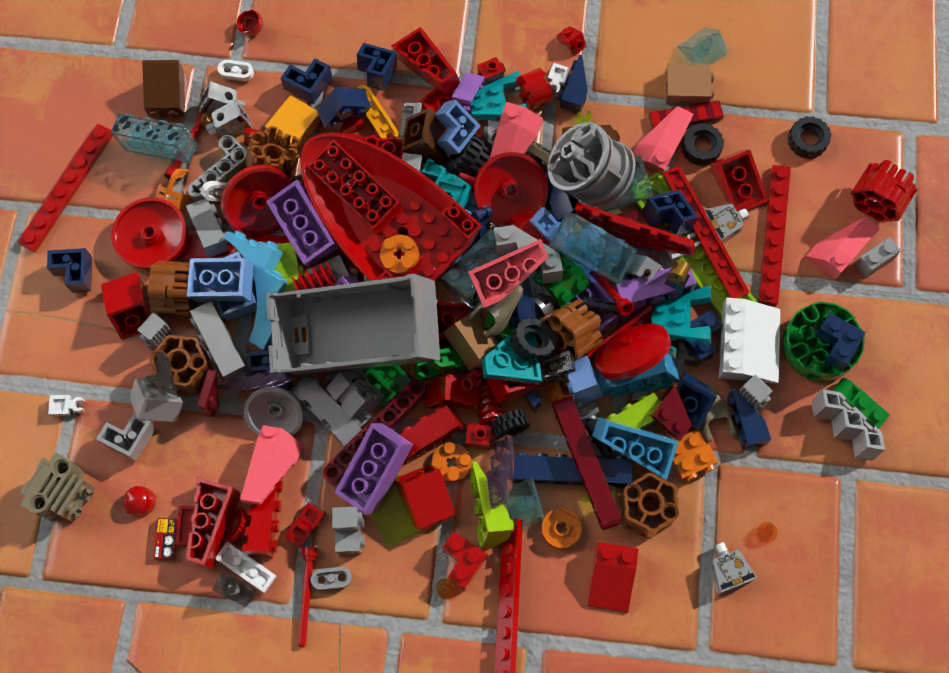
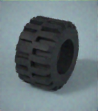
M475 133L460 153L449 155L446 165L447 171L459 177L460 172L476 177L481 166L490 159L492 145Z

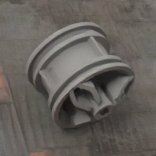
M592 122L580 123L568 129L554 145L548 160V176L551 183L559 190L574 195L580 203L597 209L606 208L618 201L629 188L635 173V158L630 148L621 142L611 139L602 127Z

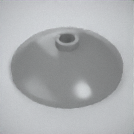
M269 386L260 388L249 396L244 407V417L250 429L257 435L260 434L263 426L282 428L293 436L301 427L303 408L299 400L291 392L280 387Z

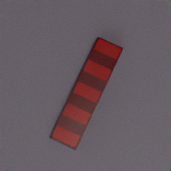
M720 101L681 107L694 114L688 125L721 120L724 117ZM675 108L649 112L652 130Z

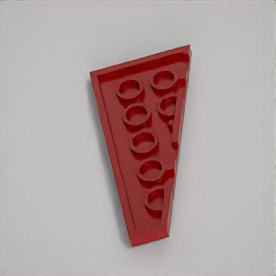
M579 202L576 204L575 210L582 231L585 224L602 227L607 236L624 239L629 245L694 256V240Z

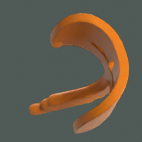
M176 169L171 175L168 187H164V184H159L155 198L166 200L167 196L161 193L175 197L177 200L168 197L167 201L174 204L180 211H183L188 205L191 196L174 191L173 186L176 180L184 178L189 170Z

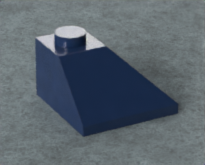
M686 373L676 388L691 422V427L699 431L717 396L705 383Z

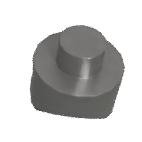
M542 293L534 296L540 319L554 311L555 302L551 296H546Z

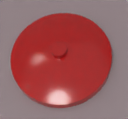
M518 152L500 153L488 159L479 169L473 187L474 200L478 210H481L484 206L491 207L492 216L489 217L491 223L501 227L509 226L511 223L509 217L528 208L538 212L541 207L545 206L548 198L547 177L542 167L533 158Z
M255 165L238 172L227 183L221 198L222 212L228 224L235 231L251 237L265 236L280 229L281 226L266 201L292 183L291 180L280 169L269 165Z
M154 197L142 198L127 205L116 217L111 232L113 247L120 258L128 265L142 270H150L151 265L158 261L173 262L183 251L188 237L187 223L180 210L171 202Z
M641 324L633 326L607 340L596 353L594 363L599 374L607 379L620 380L634 377L651 369L666 356L671 346V339L667 330L661 325Z

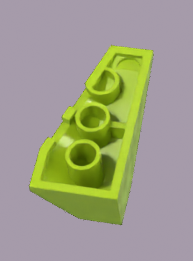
M474 461L470 467L469 477L472 496L476 497L474 515L479 516V526L476 527L480 549L487 551L509 539L511 532L514 530V523L509 518L507 509L478 463Z

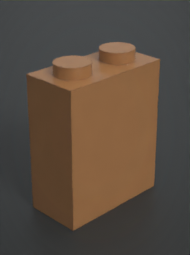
M667 64L665 71V104L695 105L710 102L714 98V88H711L714 72H711V65Z
M468 314L443 333L470 371L475 367L480 369L483 358L499 342L495 337L489 339L485 337L486 331L490 329L484 326L485 322L480 315L477 316L476 320L470 321L468 318L470 314Z

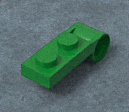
M841 378L832 390L842 393L846 397L845 401L852 408L855 406L867 417L866 421L873 428L876 426L880 429L890 415L847 378Z

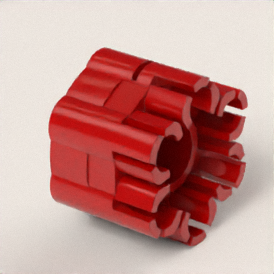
M884 160L880 164L869 163L851 191L855 208L881 223L899 221L918 190L915 184L912 183L914 175L911 172L907 174L903 182L901 180L906 174V170L900 169L895 178L893 177L898 170L896 164H893L889 172L886 173L892 163L889 160Z

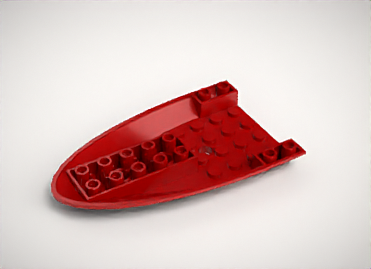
M324 133L311 137L304 144L300 158L301 173L312 205L337 244L370 281L404 277L408 274H416L436 281L472 244L482 227L477 220L432 180L407 162L370 142L339 133ZM349 179H354L351 185L346 184ZM380 204L378 210L372 209L373 205ZM401 229H407V236L413 239L419 249V261L408 273L394 274L386 269L381 262L380 250L385 239L398 235ZM401 250L395 253L398 259L405 255Z

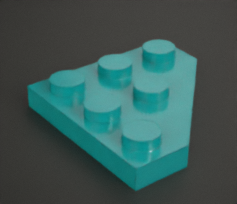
M526 333L524 338L527 343L537 348L536 336ZM511 334L482 360L484 378L538 385L542 381L540 363L526 362V360L519 358L511 347Z

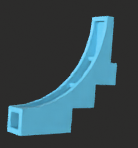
M227 231L224 238L233 244L244 258L254 264L253 278L257 293V313L248 341L262 350H269V346L272 345L271 321L267 320L266 293H282L288 283L287 280L282 278L283 274L275 271L283 251L277 249L278 245L271 241L264 243L252 239L247 240L245 238L246 235L239 231H235V233Z

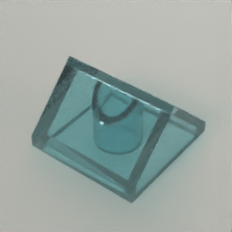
M706 27L677 47L692 64L712 65L728 53L720 30Z
M533 478L503 490L510 519L523 520V527L543 522L544 513Z

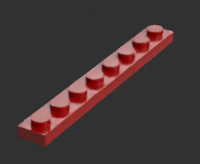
M98 123L96 124L18 240L19 245L36 253L113 137V130Z
M680 165L663 172L662 177L670 191L680 190L698 215L692 231L695 233L697 241L700 242L702 250L728 297L740 299L750 293Z
M772 165L758 297V303L777 306L779 303L791 167Z
M512 519L514 530L511 532L509 539L501 543L495 673H516L523 520Z

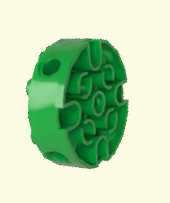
M817 302L805 306L793 315L783 332L782 350L786 361L796 373L809 380L828 382L840 379L858 363L864 352L865 335L849 365L843 371L824 362L832 345L825 341L822 342L815 335L829 313L862 330L853 314L835 303Z

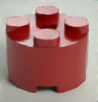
M541 68L515 78L517 86L521 90L519 97L522 103L526 102L529 110L552 102L551 100L553 99L551 85L547 84L543 78L546 74Z

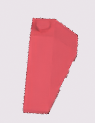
M506 102L490 158L504 152L525 154L531 143L538 137L543 118L523 106Z
M677 106L636 145L633 155L635 160L639 161L635 162V164L653 173L659 172L662 176L694 114Z
M865 216L818 242L805 258L836 280L881 227Z
M541 239L468 271L484 308L503 300L549 258Z
M263 426L255 445L240 501L261 505L275 489L274 485L287 475L286 472L291 466L298 462L303 444L282 428Z

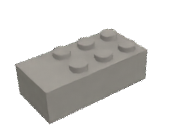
M212 301L191 310L190 313L193 318L190 321L197 330L200 341L207 349L206 352L211 362H213L215 367L219 368L230 387L252 377L247 372V366Z

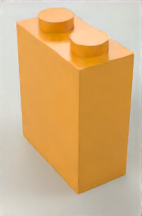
M290 95L265 125V129L275 126L278 127L277 132L279 129L283 132V136L284 134H290V144L292 143L293 136H296L298 138L297 151H299L322 121L315 109Z

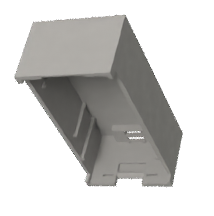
M408 274L404 277L282 293H266L267 320L271 321L272 345L269 346L270 373L299 376L440 361L435 281L416 274ZM303 327H306L307 342L303 343ZM295 328L299 330V343L295 344Z

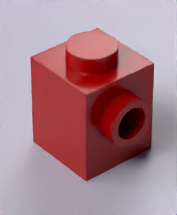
M497 57L477 65V75L484 77L483 85L504 77V72H506L504 64L499 62Z
M468 424L466 447L489 450L490 444H494L495 432H491V426Z

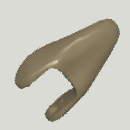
M518 285L503 300L486 308L483 307L482 303L479 304L469 315V320H476L477 316L484 309H487L494 316L495 324L490 330L486 331L485 337L489 339L497 336L508 324L522 296L523 288Z
M705 383L717 396L699 430L705 442L710 443L713 438L708 426L709 421L724 417L727 419L728 434L731 437H736L734 421L716 389L710 383Z

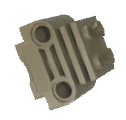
M55 452L50 461L42 457L33 477L21 489L20 493L26 496L21 506L49 520H53L60 515L73 522L81 515L86 501L92 498L95 487L83 480L84 472L79 466Z

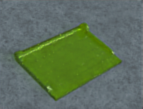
M393 481L377 512L371 513L387 547L421 531V529L413 526Z

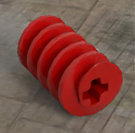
M326 262V269L319 265L318 272L314 267L312 268V274L305 270V277L297 273L298 279L296 280L292 276L296 290L320 288V286L327 287V283L330 286H334L335 280L329 262Z
M488 383L479 385V406H477V409L480 410L478 416L482 418L479 420V424L492 426L493 420L498 416H502V414L497 413V411L502 410V407L496 406L498 402Z

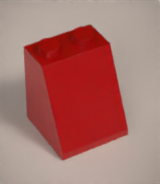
M138 272L101 284L107 316L120 339L139 334L137 329L152 313L144 283Z
M428 464L394 479L411 522L417 529H429L433 523L438 521L445 522L450 519V516L455 514L439 468Z

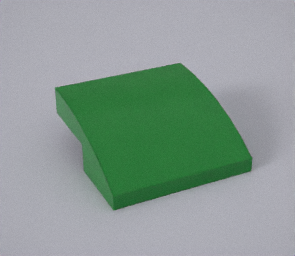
M399 365L369 368L365 372V375L370 379V384L372 386L375 385L384 395V398L379 402L383 408L413 381Z

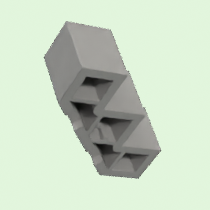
M514 225L494 228V239L498 256L506 255L537 241V239ZM543 243L549 256L539 266L543 284L562 281L563 269L560 255L557 251Z
M305 375L289 391L311 412L319 423L329 430L338 442L346 446L362 430L358 426L360 424L359 420L345 413L340 407L341 403L333 400L321 388L322 384L317 378L314 377L312 379Z
M822 389L811 400L813 417L831 420L834 438L851 440L855 458L873 461L884 452L885 445L882 432L876 426L873 428L866 421L867 417L855 406L852 408L845 401L846 397L842 393Z

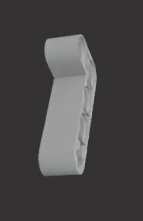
M225 135L219 140V146L224 157L188 186V193L194 203L205 199L201 195V188L206 182L215 180L228 183L234 175L246 168L247 152L232 136ZM230 168L228 171L223 172L224 169Z

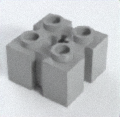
M361 369L340 372L326 388L333 400L342 403V409L350 417L358 416L360 413L371 412L384 398L375 385L372 386L370 384V379Z

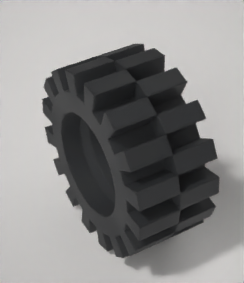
M522 409L514 410L513 412L509 411L507 414L504 413L491 423L497 439L516 436V434H521L522 431H526L530 427L525 411Z

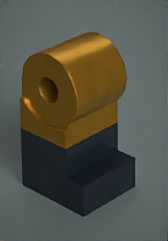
M676 259L664 284L682 292L690 277L688 274L691 269L690 264Z

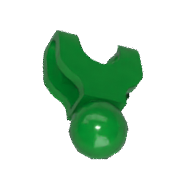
M448 348L440 349V361L421 362L413 367L414 375L420 381L435 379L451 374L454 371L463 373L469 370L458 353ZM427 367L428 374L422 373L420 368Z

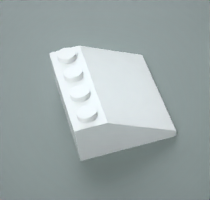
M726 298L722 305L721 323L723 326L721 328L719 378L749 381L756 374L764 383L778 384L780 309L747 299Z

